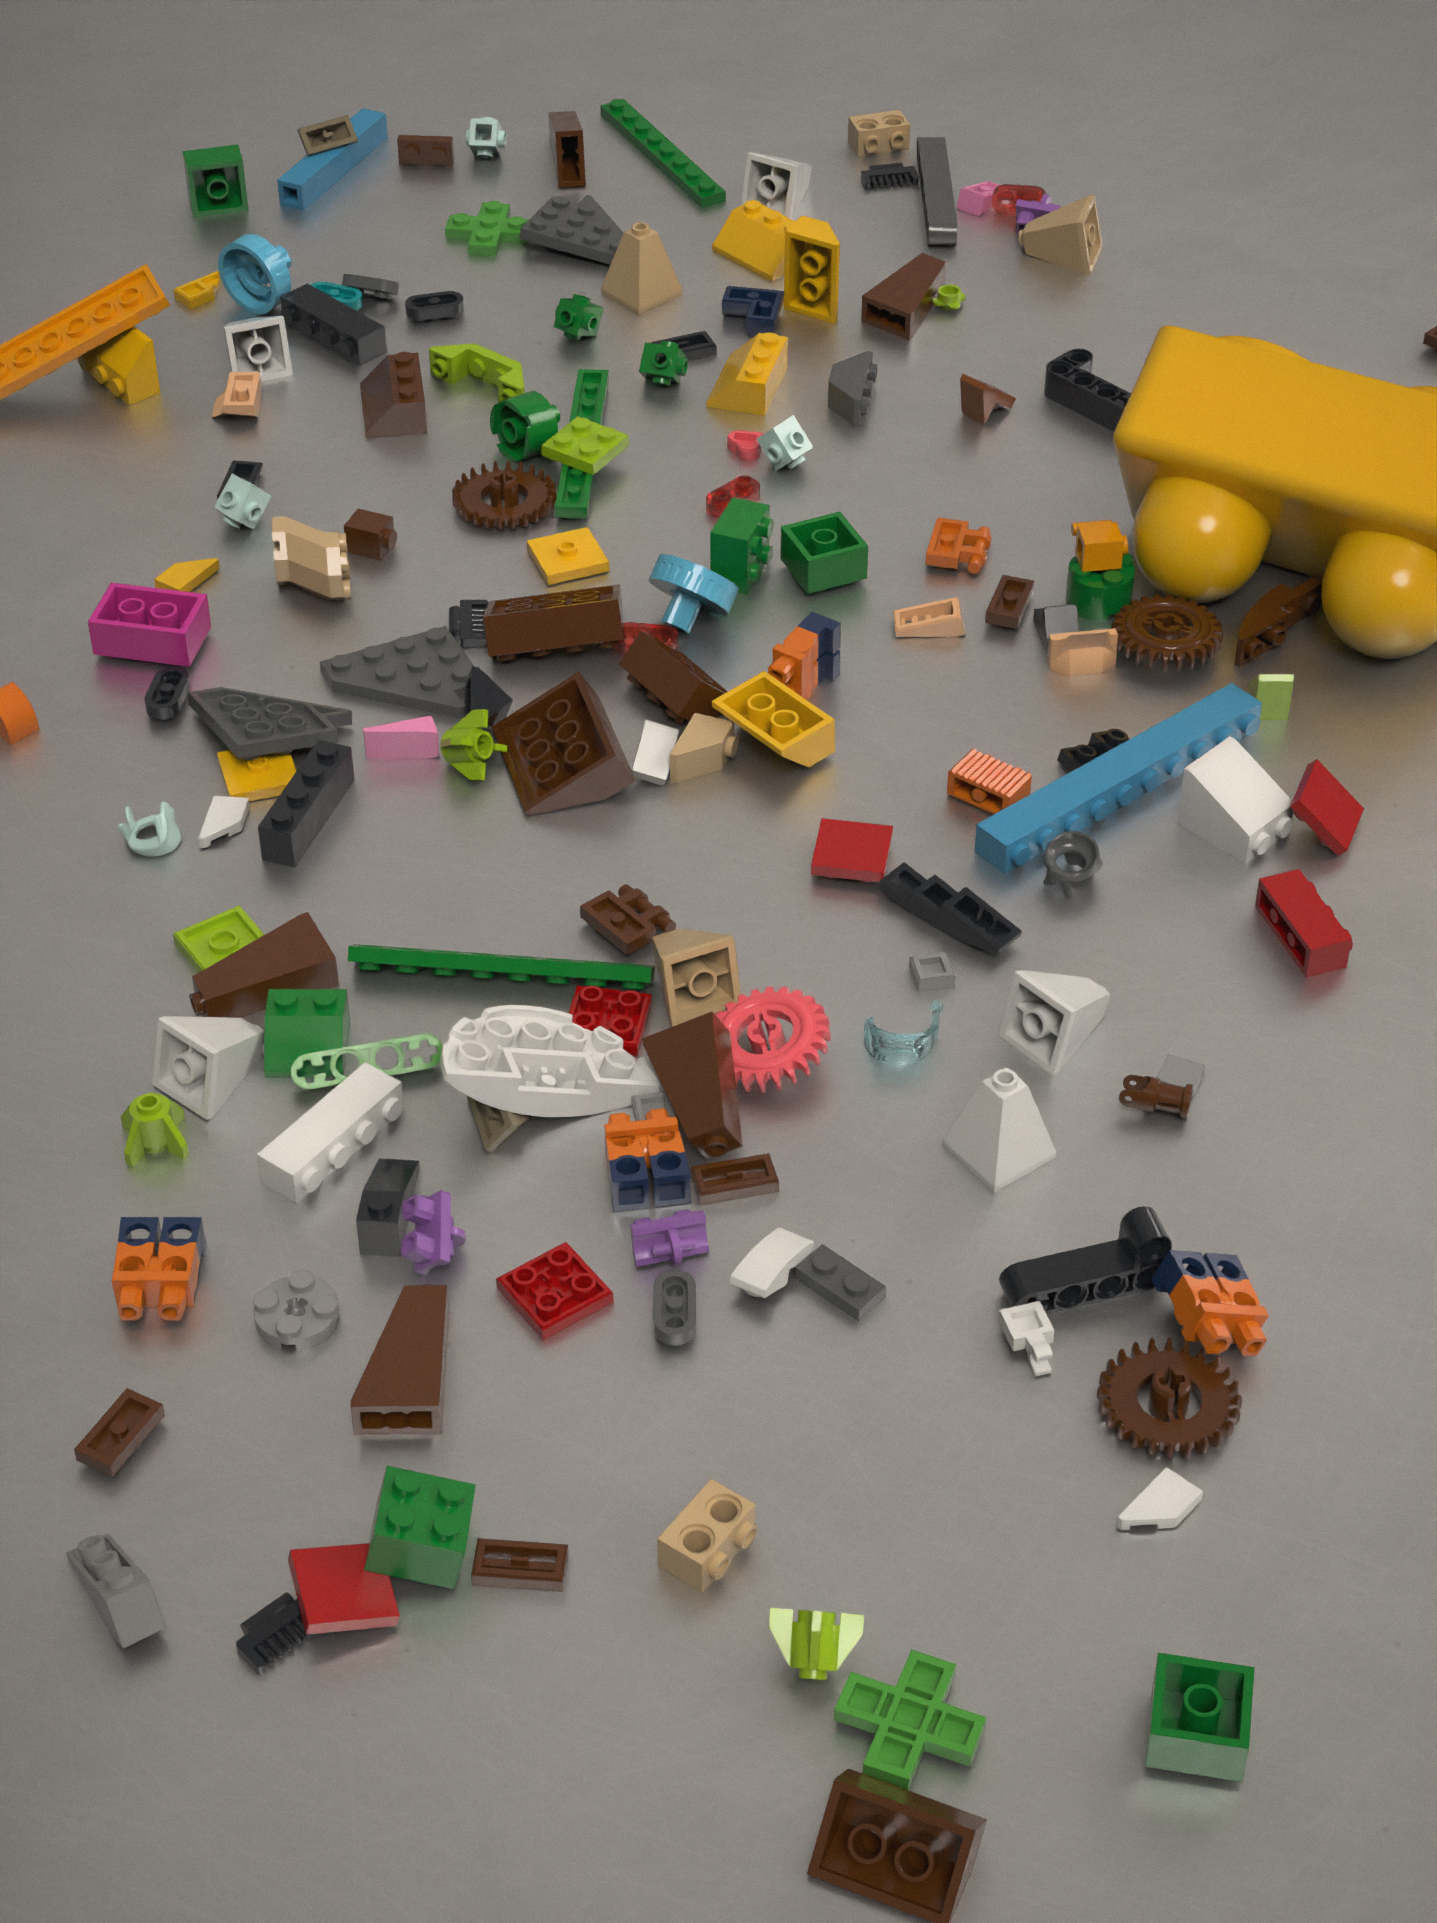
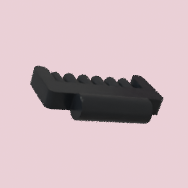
M902 163L871 165L869 170L861 171V181L865 190L871 189V183L873 187H877L878 183L879 186L883 187L884 181L887 186L891 185V181L893 185H897L898 181L901 185L905 181L907 184L912 182L913 185H918L919 181L915 167H903Z
M460 600V607L452 606L449 608V631L455 640L460 639V646L487 647L483 615L487 608L488 600Z
M285 1592L240 1624L245 1636L236 1642L237 1653L257 1674L261 1675L266 1672L265 1661L267 1664L275 1662V1657L266 1646L278 1658L283 1657L285 1651L275 1640L287 1651L293 1650V1642L284 1633L296 1644L303 1642L302 1635L294 1626L305 1637L309 1638L312 1636V1634L306 1635L298 1600H294L288 1592Z

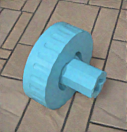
M245 234L221 250L218 258V269L222 283L232 299L248 312L259 315L266 314L281 304L280 296L291 291L289 268L291 267L292 259L289 257L287 250L282 246L274 247L268 240L259 235Z
M660 554L648 580L654 587L672 596L661 622L685 634L690 633L700 609L718 615H728L739 591L734 583L723 576L691 561L667 554Z

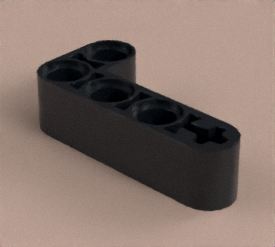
M1072 349L1050 361L1046 365L1045 396L1114 432L1131 393L1092 374L1093 354L1088 350Z
M1141 1206L1132 1209L1122 1218L1117 1240L1017 1262L1003 1270L999 1277V1283L1011 1307L1040 1301L1046 1315L1141 1293L1155 1288L1151 1278L1169 1250L1172 1249V1242L1155 1210L1152 1207Z

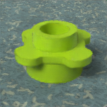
M947 284L938 288V297L933 299V304L940 306L944 310L959 309L961 301H965L966 296L961 293V289L958 286Z

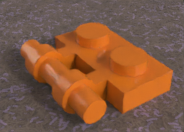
M937 517L926 552L925 565L937 566L942 569H958L959 562H967L968 571L972 574L978 573L980 568L985 565L987 559L986 551L989 550L991 545L990 529L982 526L978 530L969 529L968 521Z

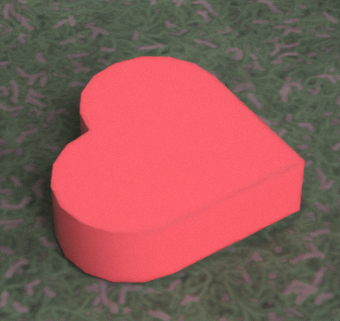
M742 430L733 431L727 436V448L731 452L737 453L738 458L741 460H756L762 452V448L756 438L764 433Z

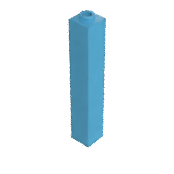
M362 108L350 118L358 138L357 143L311 156L306 155L277 179L280 205L304 211L387 140L386 113Z

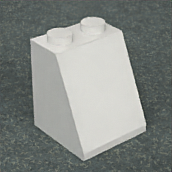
M1230 736L1184 768L1177 824L1246 864L1257 855L1264 854L1269 846L1280 838H1285L1291 832L1294 825V820L1292 819L1293 810L1290 807L1292 800L1241 744Z

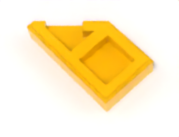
M213 272L173 289L174 298L190 310L215 300L221 284L219 272Z
M210 558L175 563L154 579L155 588L191 592L220 569L219 560Z

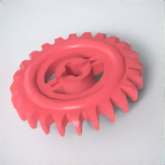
M767 987L764 993H760L758 989L751 991V996L747 997L741 994L737 996V1003L728 1002L725 1004L726 1012L719 1011L715 1014L730 1031L736 1088L738 1081L742 1078L744 1089L748 1093L754 1080H757L762 1093H765L766 1083L769 1079H772L777 1089L781 1090V1077L784 1075L793 1084H796L797 1080L794 1070L800 1069L805 1075L809 1076L810 1070L806 1060H811L816 1065H820L821 1061L817 1050L824 1054L828 1052L826 1041L829 1042L831 1040L829 1019L825 1015L823 1006L816 1004L814 997L804 996L803 991L794 990L790 993L788 987H781L778 992H775L773 987ZM776 1018L784 1019L792 1024L793 1034L788 1042H786L782 1026ZM761 1021H764L768 1032V1041L771 1048L769 1051ZM746 1028L753 1053H748L739 1046V1038Z

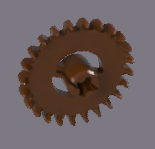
M507 460L504 470H500L497 462L494 461L493 472L486 470L485 464L482 463L481 475L476 474L475 469L472 467L470 479L467 478L465 473H462L461 482L456 480L455 487L452 489L453 506L460 516H463L468 522L473 521V524L476 526L484 524L485 528L492 529L495 526L498 530H504L505 527L516 529L517 525L525 527L528 526V522H538L539 518H544L554 508L557 498L556 486L551 480V476L547 475L545 478L543 469H540L538 475L535 476L533 464L530 465L529 471L524 473L521 461L515 471L511 469L509 460ZM518 491L527 497L521 504H519ZM489 492L491 506L482 500Z
M1153 595L1151 599L1148 596L1140 598V601L1132 600L1129 602V605L1121 607L1120 611L1114 615L1111 629L1116 628L1118 633V651H1122L1124 646H1126V659L1131 656L1132 652L1137 651V665L1140 664L1143 657L1148 656L1150 669H1152L1154 662L1160 659L1163 671L1167 669L1170 660L1175 662L1177 671H1180L1183 659L1188 661L1190 669L1194 667L1195 657L1199 658L1201 665H1204L1207 654L1209 659H1213L1215 652H1218L1223 639L1222 624L1217 620V616L1213 612H1208L1209 609L1206 606H1198L1197 601L1191 600L1187 602L1185 601L1186 598L1181 596L1175 599L1173 595H1166L1165 598H1162L1160 595Z
M1169 1337L1164 1350L1159 1351L1155 1346V1340L1150 1338L1147 1353H1143L1139 1348V1344L1134 1342L1131 1349V1358L1126 1356L1123 1349H1120L1117 1355L1118 1366L1113 1359L1108 1360L1106 1371L1100 1374V1386L1097 1389L1096 1396L1100 1401L1099 1412L1107 1417L1106 1425L1110 1429H1118L1117 1437L1119 1439L1127 1440L1131 1438V1447L1140 1449L1146 1446L1148 1447V1454L1153 1456L1160 1450L1163 1451L1166 1458H1173L1175 1452H1179L1183 1458H1189L1193 1449L1198 1454H1205L1208 1452V1445L1212 1447L1221 1446L1223 1438L1233 1434L1234 1425L1240 1421V1408L1242 1406V1397L1238 1394L1239 1382L1233 1381L1228 1385L1232 1377V1370L1229 1367L1223 1373H1218L1221 1363L1219 1356H1216L1213 1362L1205 1364L1206 1351L1204 1347L1200 1349L1197 1355L1192 1357L1190 1356L1189 1341H1185L1179 1352H1174L1172 1339ZM1148 1383H1151L1148 1408L1152 1416L1142 1409L1137 1399L1139 1391ZM1193 1390L1200 1400V1409L1193 1417L1185 1420L1190 1392Z

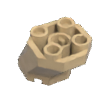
M285 516L272 517L273 553L278 587L294 586L330 602H342L345 599H351L346 533L323 532Z

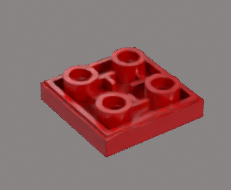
M1318 759L1307 765L1290 805L1296 818L1305 822L1316 833L1319 842L1329 847L1337 856L1348 850L1364 810L1358 801Z
M821 818L811 863V875L823 876L828 879L860 880L864 883L880 882L886 873L893 837V826Z
M577 985L569 1014L573 1015V1023L584 1029L594 1031L597 1026H601L623 1039V1049L632 1056L638 1057L652 1007V994L638 993L633 990L621 991L599 988L597 986Z
M567 1242L496 1278L497 1289L542 1340L614 1303L613 1292Z
M369 1543L290 1550L288 1564L306 1635L397 1626L400 1614L389 1576L364 1571Z

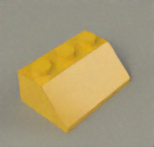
M747 201L745 204L732 210L712 244V250L762 277L774 281L784 276L785 230L795 221L778 211L762 205L759 201Z
M802 215L785 230L784 309L835 324L838 321L840 242L828 222Z
M135 326L82 354L78 358V363L84 372H88L99 384H103L116 397L121 398L129 406L160 393L153 340Z
M758 333L731 353L706 401V407L765 416L787 370L788 337L778 336L775 333Z
M766 671L757 674L712 701V707L780 756L796 763L811 767L835 752V719Z

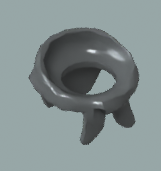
M1067 831L1057 835L1047 845L1043 855V862L1047 868L1043 883L1044 885L1052 886L1056 884L1057 880L1061 881L1064 894L1071 898L1073 894L1070 883L1081 882L1090 878L1103 865L1096 841L1089 835L1079 831ZM1064 854L1068 864L1078 865L1082 869L1075 872L1062 870L1058 867L1056 859Z

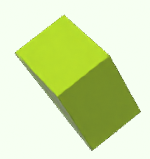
M1258 674L1248 682V694L1262 702L1260 720H1288L1294 674Z

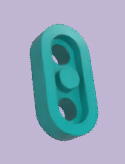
M330 282L310 284L356 311L363 306L362 293L356 288Z

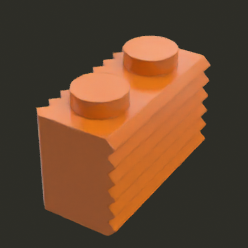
M973 748L948 771L947 794L989 813L996 814L1030 795L1032 775L1030 772L1026 773L1021 768H1013L1011 764L1007 765L1005 761L1001 763L999 759L995 760L993 756L987 753L983 755L981 751L977 752Z

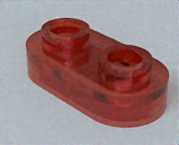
M1003 184L996 187L992 193V207L999 214L1016 215L1015 205L1018 199L1041 202L1043 195L1047 193L1038 186ZM1008 200L1010 203L1002 204L1001 201Z
M742 475L713 490L706 496V512L712 517L720 518L733 497L758 502L760 499L759 482L750 476Z
M625 622L623 623L624 640H618V645L613 646L616 651L626 654L640 632L644 631L678 650V632L675 628L668 625Z

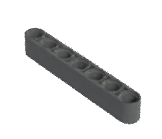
M918 137L917 166L928 246L957 245V218L945 137Z

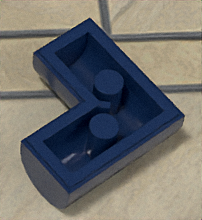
M727 286L722 299V314L746 317V330L752 337L758 333H774L784 301V291Z

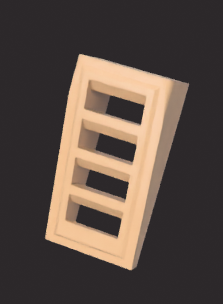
M959 597L893 611L896 637L965 636L964 618Z

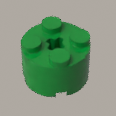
M529 391L506 398L500 403L495 404L490 413L492 435L497 434L500 441L496 445L499 451L511 461L524 460L542 454L541 445L558 432L557 423L560 421L558 408L553 404L550 405L548 400L536 391Z
M1128 553L1123 555L1121 569L1082 572L1077 557L1074 556L1068 566L1065 598L1067 605L1069 603L1076 605L1078 616L1095 621L1109 620V615L1116 614L1120 611L1121 607L1129 605V602L1132 601L1135 577L1133 557Z

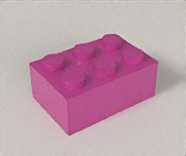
M111 582L88 620L93 654L111 658H125L142 662L190 667L211 629L207 594Z

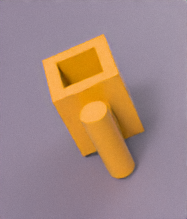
M1100 520L1071 523L1072 536H1076L1075 554L1082 572L1122 568L1123 555L1128 553V541L1126 535L1121 534L1117 522Z

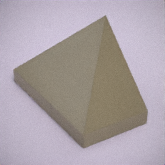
M348 115L297 130L307 156L358 142Z
M467 1096L485 1150L490 1153L533 1117L500 1110Z

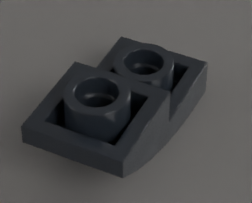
M1120 729L1094 732L1091 734L1088 745L1081 744L1075 747L1062 748L1057 761L1069 772H1072L1130 738Z

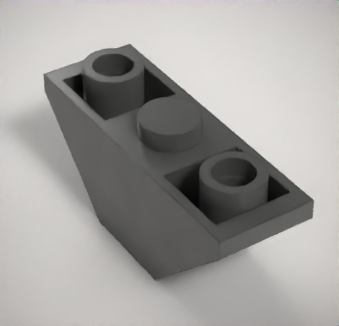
M871 351L863 352L833 364L828 381V407L853 426L860 427L862 416L868 415L870 399H872L878 368L877 364H872L873 352Z

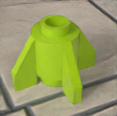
M485 709L472 710L452 728L446 730L440 742V750L444 759L472 781H485L486 763H483V761L489 758L492 753L507 752L508 745L493 743L490 733L481 729L488 726V710Z
M158 1093L140 1095L130 1103L121 1115L122 1127L130 1131L124 1150L127 1165L133 1167L145 1156V1151L157 1153L168 1148V1152L182 1159L189 1155L187 1142L176 1127L185 1119L183 1107Z
M770 1608L769 1629L789 1667L799 1668L798 1678L827 1680V1671H837L863 1635L864 1615L840 1613V1625H835V1612L798 1610V1620L795 1622L793 1621V1609Z

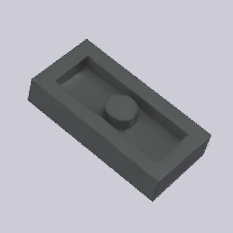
M823 1244L795 1267L796 1280L857 1321L861 1320L886 1298L885 1285Z

